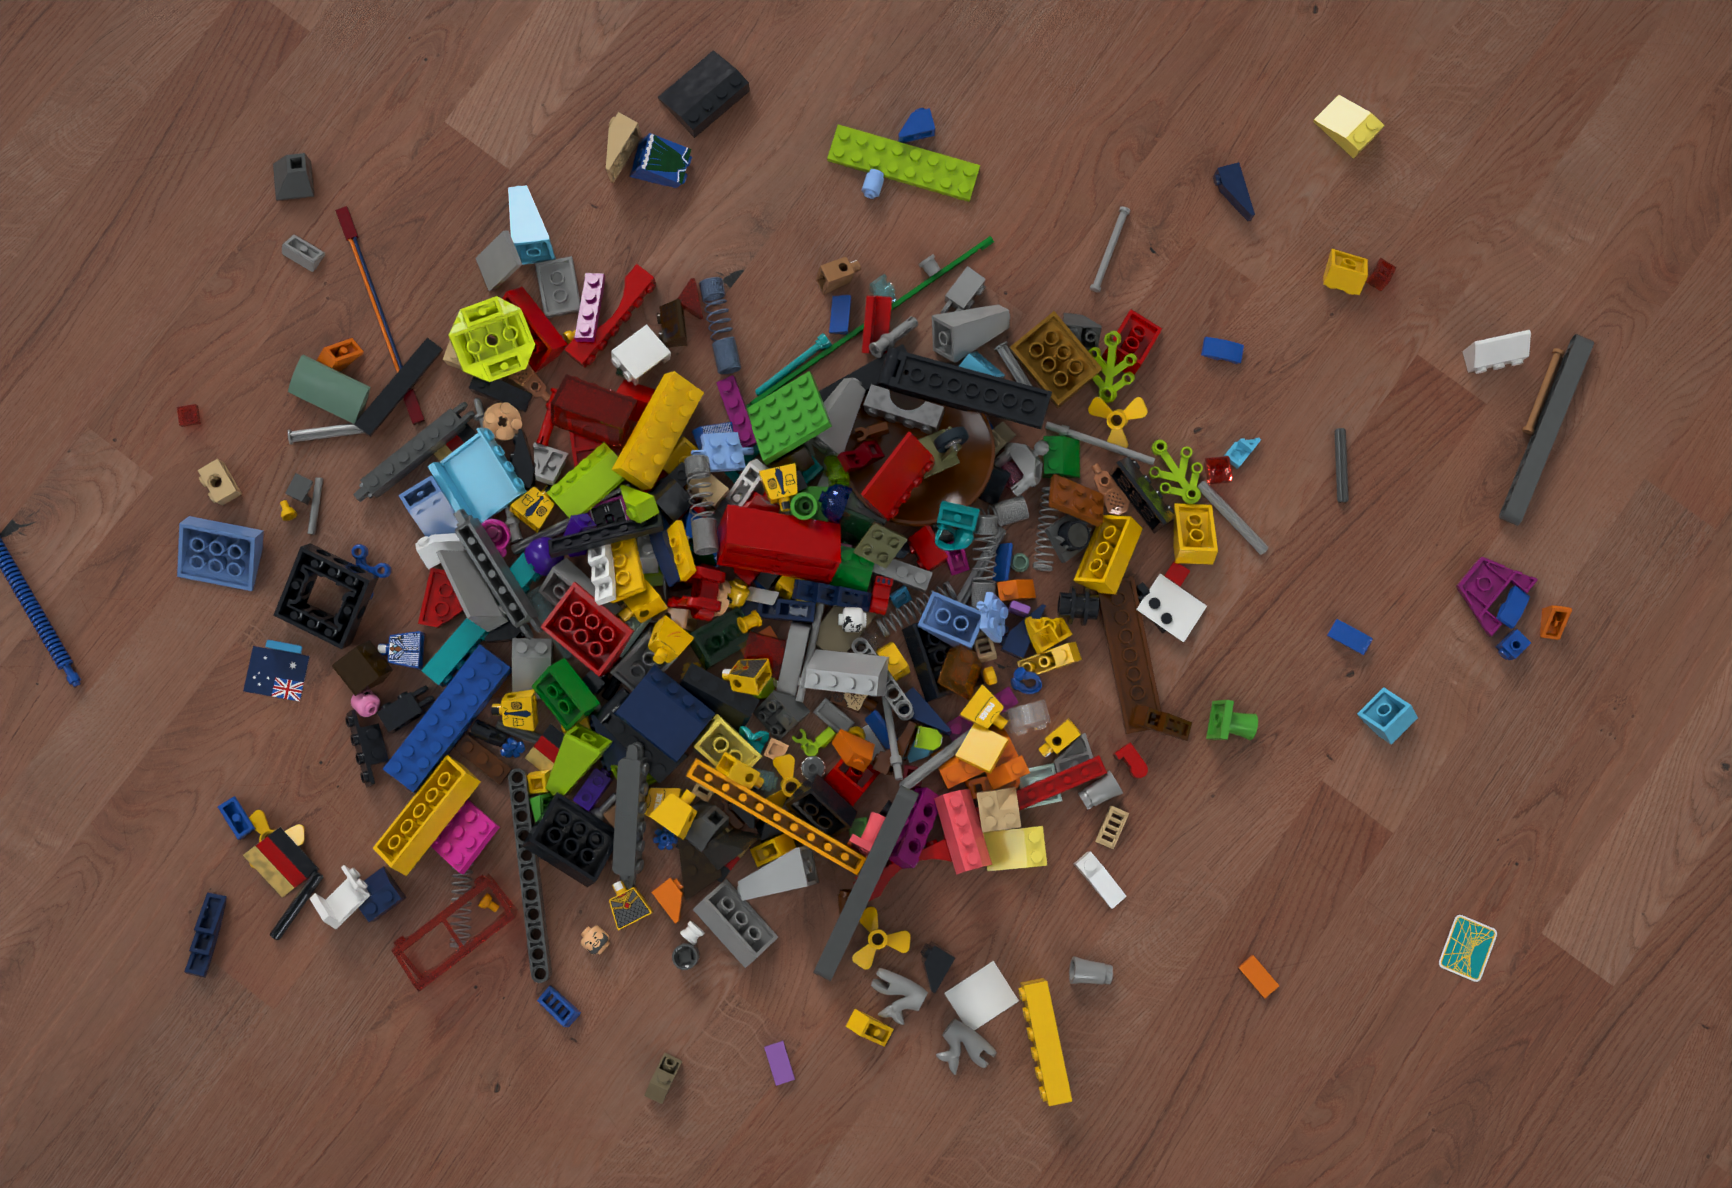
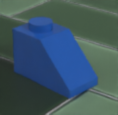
M919 108L911 113L898 134V142L907 143L935 136V125L930 108Z

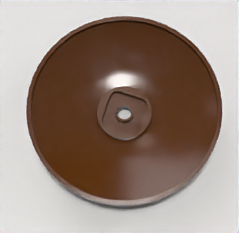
M890 391L892 402L903 410L917 409L926 401ZM865 400L860 405L844 452L854 451L862 444L858 443L857 438L863 437L864 434H855L856 428H868L870 425L886 421L884 417L868 415L864 411ZM933 403L944 407V416L938 431L942 429L946 431L948 427H964L969 435V439L961 445L962 448L957 453L960 463L925 479L923 476L921 484L917 488H913L908 501L900 505L898 514L893 519L890 518L889 522L905 526H931L937 524L942 501L968 507L976 502L991 478L995 461L994 436L985 414L972 410H967L966 412ZM886 421L890 434L873 439L868 438L865 441L876 440L885 457L859 471H844V474L852 492L868 510L882 518L869 508L861 493L905 435L911 432L919 440L931 434H926L919 428H907L903 423Z

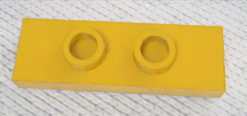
M676 520L667 529L680 580L687 581L696 572L683 522L682 520Z

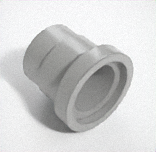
M934 254L918 264L929 277L941 270L934 259Z

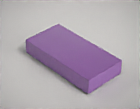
M1013 600L1008 607V612L1025 618L1031 607Z
M784 1041L765 1046L776 1086L795 1080Z

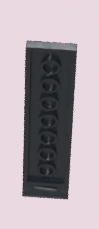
M888 348L877 381L879 387L890 389V391L966 412L967 410H972L1037 429H1042L1052 392L907 353L895 348Z

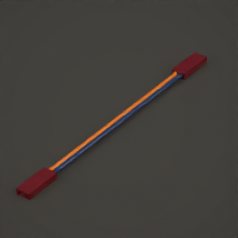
M345 206L335 211L344 236L351 244L398 373L403 366L357 241L359 236L349 208ZM410 389L403 399L412 424L415 425L425 421L415 391Z

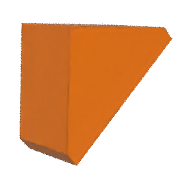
M1554 605L1542 608L1540 637L1560 640L1572 608Z

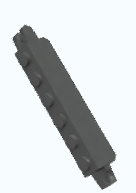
M463 402L453 410L451 408L364 476L360 480L362 482L359 484L361 488L353 494L356 499L361 502L367 497L371 499L372 497L378 498L461 433L466 428L465 424L475 416V413L470 411L463 417H458L467 408L468 404Z
M464 509L456 511L454 516L458 522L455 529L457 537L513 626L516 628L520 627L527 639L533 638L534 635L528 626L529 622L535 631L539 633L543 631L540 628L541 623L537 618L539 615L479 519L468 515Z
M639 741L628 745L626 757L618 762L612 870L615 874L620 875V881L622 880L628 889L635 887L637 874L644 867L642 852L645 848L643 833L646 830L644 814L647 811L645 796L648 792L646 778L649 773V764L647 763L648 757H643L644 745Z

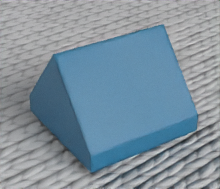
M905 585L889 595V599L895 608H899L912 600Z

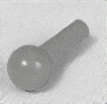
M616 792L599 808L592 809L590 813L603 821L605 818L603 816L604 812L616 802Z

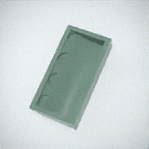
M302 355L293 373L288 392L355 424L365 411L371 387Z

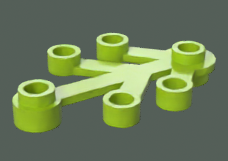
M1110 331L1104 337V342L1109 347L1107 364L1100 356L1101 350L1098 347H1093L1088 351L1102 367L1103 370L1101 371L1106 376L1105 382L1098 374L1093 378V381L1099 387V397L1106 403L1113 402L1117 397V391L1135 380L1132 372H1126L1122 379L1113 385L1114 376L1126 367L1134 365L1137 361V357L1130 353L1124 357L1122 362L1115 366L1117 345L1121 342V335L1117 331ZM1112 335L1117 338L1116 341L1112 339ZM1093 350L1096 351L1097 356L1092 354ZM1128 357L1132 358V363L1128 361ZM1126 375L1130 376L1131 381L1126 379ZM1106 390L1110 391L1111 396L1107 395Z
M1156 440L1151 446V451L1154 455L1162 457L1171 472L1162 471L1154 466L1149 470V476L1152 479L1161 478L1178 482L1181 488L1171 487L1167 482L1162 483L1159 486L1160 493L1181 496L1187 504H1195L1201 497L1197 483L1199 474L1203 470L1202 464L1195 462L1191 466L1192 475L1190 483H1188L1185 479L1188 460L1192 455V449L1187 446L1181 449V460L1178 468L1167 452L1166 442ZM1157 444H1162L1163 449L1159 450ZM1183 450H1188L1189 455H1184ZM1194 466H1199L1200 471H1195ZM1157 470L1158 475H1152L1151 471ZM1166 485L1168 487V491H1163L1162 486ZM1189 491L1194 492L1195 496H1194V497H1190V496L1188 495V492H1189Z

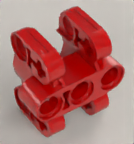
M701 563L699 566H695L696 572L687 581H681L693 584L691 597L685 595L682 598L672 596V598L668 599L667 607L688 609L691 611L692 618L711 621L714 613L721 610L722 602L717 600L719 583H725L726 573L720 571V568L717 566Z

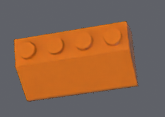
M995 725L989 727L988 730L1009 739L995 767L1018 757L1004 728L1000 730ZM938 750V751L932 753V754H931V757L935 756V755H936L937 753H939L941 750ZM955 755L937 768L946 789L985 772L957 759Z

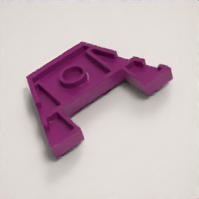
M1480 557L1456 587L1486 634L1491 637L1502 625V622L1496 619L1487 609L1509 582L1525 593H1528L1538 579L1524 575L1520 571L1509 569L1487 558Z

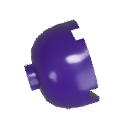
M550 537L537 538L525 548L527 563H532L535 567L533 570L542 576H548L552 567L564 560V556L550 557L548 540L552 539Z

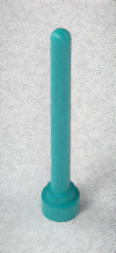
M824 333L818 336L815 341L816 343L758 387L755 390L756 395L759 396L820 349L829 348L832 344Z

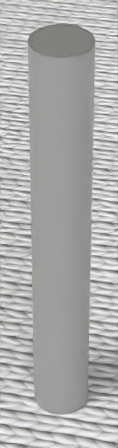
M315 478L307 533L310 535H315L323 478Z

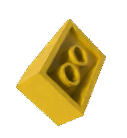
M1174 503L1173 548L1175 563L1213 565L1218 553L1212 505Z

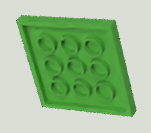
M810 371L747 408L752 430L762 460L766 465L832 427L817 384Z

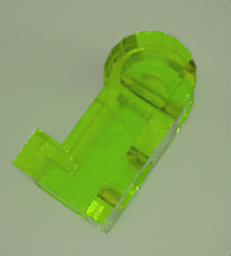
M829 455L825 457L824 474L828 477L830 492L848 489L849 475L844 471L837 456Z

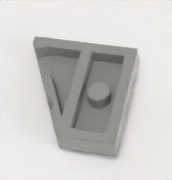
M534 442L536 480L553 486L565 466L569 454Z
M1086 733L1081 734L1053 761L1057 773L1093 758Z

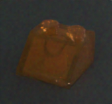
M962 644L949 649L937 683L967 700H971L982 669L977 653Z

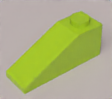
M623 484L620 486L627 508L626 514L629 519L642 523L659 513L653 495Z

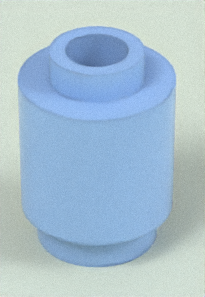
M870 169L866 174L861 190L865 197L870 199L879 197L884 182L883 172Z

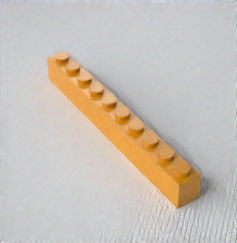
M695 758L686 774L687 777L855 875H858L866 861L864 855L756 792L728 778Z

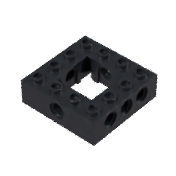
M311 543L303 545L299 549L273 616L340 649H344L350 646L354 640L379 576ZM318 576L326 577L336 582V585H342L351 590L343 595L341 599L343 602L335 616L307 603Z

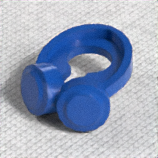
M1019 667L1014 671V677L1011 678V686L1014 690H1019L1022 693L1035 694L1042 688V681L1036 673L1028 672L1023 667ZM1023 679H1034L1036 683L1033 687H1027L1025 683L1020 681Z

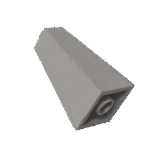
M992 305L932 315L933 351L952 362L961 360L1010 328L1009 310L1000 305Z
M844 378L825 400L824 406L832 427L808 440L825 456L837 457L846 448L866 391L861 386L862 383L856 378Z
M807 846L795 848L738 881L737 892L742 901L819 883L812 849Z

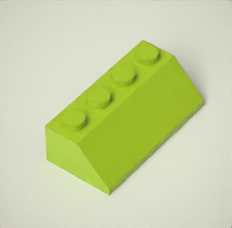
M605 442L602 443L546 493L569 518L571 515L587 513L625 480L622 476L611 470L618 456Z

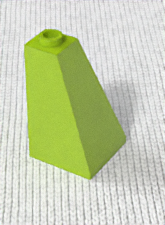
M578 723L565 733L545 789L549 790L552 795L558 792L565 796L610 747L613 741Z

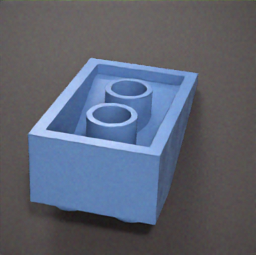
M933 591L918 623V627L952 647L970 654L980 632L981 612Z

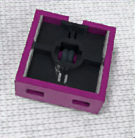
M622 495L599 502L587 512L597 525L596 528L631 520L626 514L627 508Z

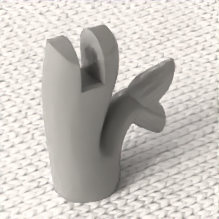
M879 968L876 973L877 976L888 983L886 984L879 979H873L871 986L876 991L885 995H904L905 997L896 1000L892 1005L884 1008L878 1013V1016L883 1018L892 1017L895 1022L904 1025L902 1010L919 1011L928 992L906 977Z
M954 1018L942 1034L950 1049L937 1053L936 1056L941 1061L948 1062L951 1072L956 1075L961 1053V1042H963L971 1060L982 1068H986L989 1063L982 1056H979L980 1053L985 1050L987 1054L995 1057L997 1052L976 1031Z

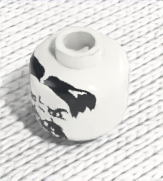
M845 607L842 614H838V625H842L844 632L859 633L863 628H866V613L859 607Z

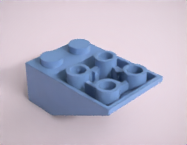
M432 475L399 495L406 509L425 536L455 533L456 524H458L454 516L455 511Z

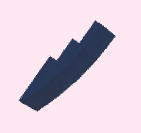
M662 513L664 531L649 534L661 572L668 586L672 587L681 580L667 533L670 525Z
M795 579L792 598L840 608L859 607L864 612H869L872 593Z
M776 599L773 605L746 600L740 609V616L745 617L751 614V611L756 610L761 619L814 622L816 603Z
M207 892L194 928L196 933L189 950L191 954L184 971L186 974L206 978L217 943L227 896Z

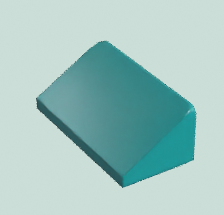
M942 501L937 523L975 531L980 509Z

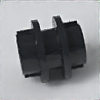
M1075 586L1070 587L1069 593H1059L1057 616L1066 617L1069 625L1073 624L1074 618L1080 619L1081 626L1086 625L1087 619L1097 620L1099 595L1089 594L1088 587H1084L1082 594L1076 593Z

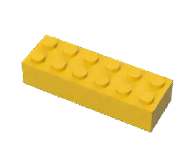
M675 371L664 374L611 470L641 490L652 489L704 392Z
M446 755L378 840L373 849L392 869L407 876L481 781L463 764Z
M1044 978L1021 982V988H1018L1020 1000L1025 1003L1022 1011L1024 1019H1026V1022H1029V1027H1026L1028 1039L1033 1041L1034 1047H1030L1032 1058L1034 1061H1037L1038 1065L1034 1068L1036 1078L1039 1082L1041 1081L1042 1085L1039 1087L1040 1097L1048 1106L1072 1102L1048 982Z

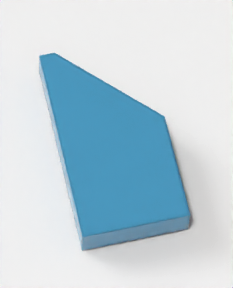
M267 640L265 646L270 649L299 654L302 653L303 648L299 645Z

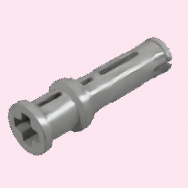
M910 316L890 333L881 335L877 342H872L869 345L870 352L876 358H881L888 348H894L895 343L918 326L916 318Z

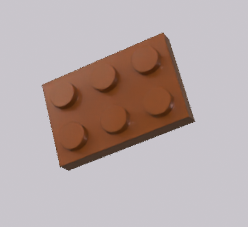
M1053 474L1050 478L1049 506L1099 527L1103 523L1104 494Z

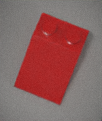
M1130 309L1117 330L1121 335V342L1117 345L1115 366L1122 362L1125 356L1132 353L1137 357L1136 363L1122 371L1124 373L1132 372L1135 375L1162 328ZM1108 346L1101 356L1105 361L1108 358ZM1128 357V361L1132 363V358Z

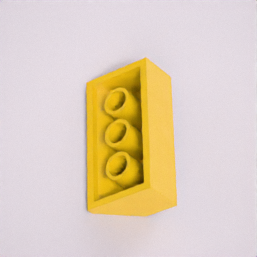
M1103 515V523L1099 527L1096 526L1075 575L1074 581L1099 593H1117L1143 529L1132 516Z

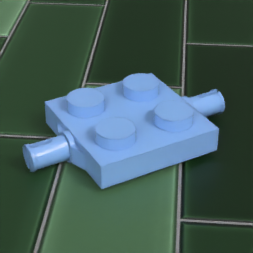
M738 432L702 434L700 436L702 449L691 451L692 456L705 455L709 458L710 472L744 470L746 467L744 455L754 454L753 447H742Z
M986 592L984 602L979 601L976 605L981 612L980 629L994 643H1001L1002 636L1009 631L1007 630L1009 628L1005 625V619L1008 617V607L993 592Z

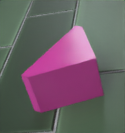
M964 549L945 551L948 555L947 565L952 576L970 570Z

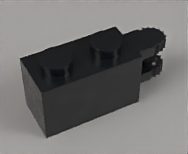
M427 685L414 692H403L397 696L398 700L393 703L388 702L380 707L381 710L377 714L389 733H395L426 713L423 707L433 702L435 698L433 695L428 696L420 702L417 697L429 690Z

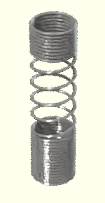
M693 455L684 460L685 473L688 478L686 483L691 486L687 492L692 496L688 502L693 505L690 508V513L694 515L691 518L694 553L699 555H708L719 551L716 520L713 518L693 520L696 516H712L715 512L706 511L695 514L691 511L695 506L708 507L714 504L713 502L698 504L690 502L693 497H709L713 495L711 492H702L695 495L689 492L693 487L706 488L712 485L709 482L695 485L688 483L689 479H702L711 475L709 458L705 455Z
M1022 495L1010 500L993 504V507L989 505L987 509L988 515H990L989 507L992 508L995 516L998 517L997 521L1000 527L1023 519H1029L1027 504ZM979 508L983 512V514L986 515L984 510L982 508ZM937 524L931 525L932 530L936 535V532L939 528H937ZM943 529L939 539L948 543L954 541V536L949 531Z
M979 515L975 531H973L974 534L994 535L974 538L973 540L995 544L990 547L973 548V550L995 554L990 557L972 558L973 560L995 564L989 567L972 568V570L995 574L989 577L972 578L971 607L979 610L976 607L977 602H984L986 592H993L996 595V582L986 579L993 578L997 574L986 569L993 568L997 564L986 559L996 557L997 553L985 550L997 546L996 542L985 540L998 535V517L994 515Z

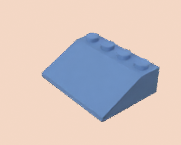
M192 516L187 517L179 523L177 577L253 591L263 550L264 530Z

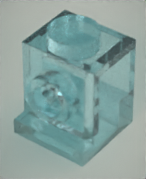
M883 274L869 284V290L873 295L892 297V303L897 300L894 293L895 288L890 282L887 283L886 274Z

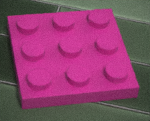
M467 799L432 843L431 847L453 868L464 875L500 826Z

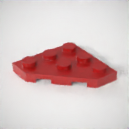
M430 568L418 624L439 628L464 612L445 570Z

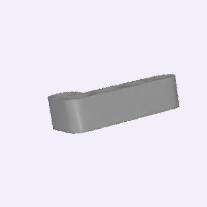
M792 621L776 692L796 697L797 683L801 675L812 624Z

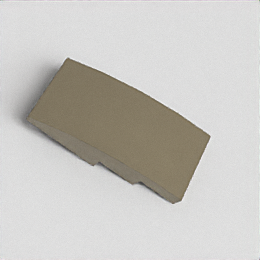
M868 587L867 592L871 593L872 589ZM834 606L820 623L816 647L820 650L848 652L852 648V642L856 638H860L877 614L864 612L866 613V628H863L861 632H844L842 625H838V614H842L844 608Z

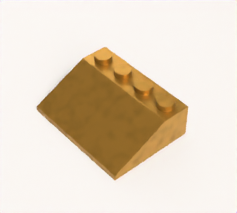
M1055 311L1010 346L1012 354L1041 389L1052 392L1051 401L1057 408L1073 397L1103 370Z

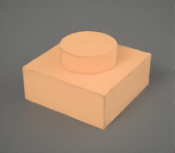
M771 738L764 756L774 759L777 756L785 755L789 745Z

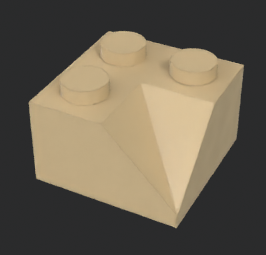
M712 474L707 478L691 479L689 481L691 485L704 482L712 484L710 487H693L689 490L693 495L702 492L713 493L709 497H693L696 501L700 499L702 500L701 502H713L712 506L705 507L708 511L716 510L721 501L730 492L729 488Z
M1016 787L977 792L982 833L1021 827Z

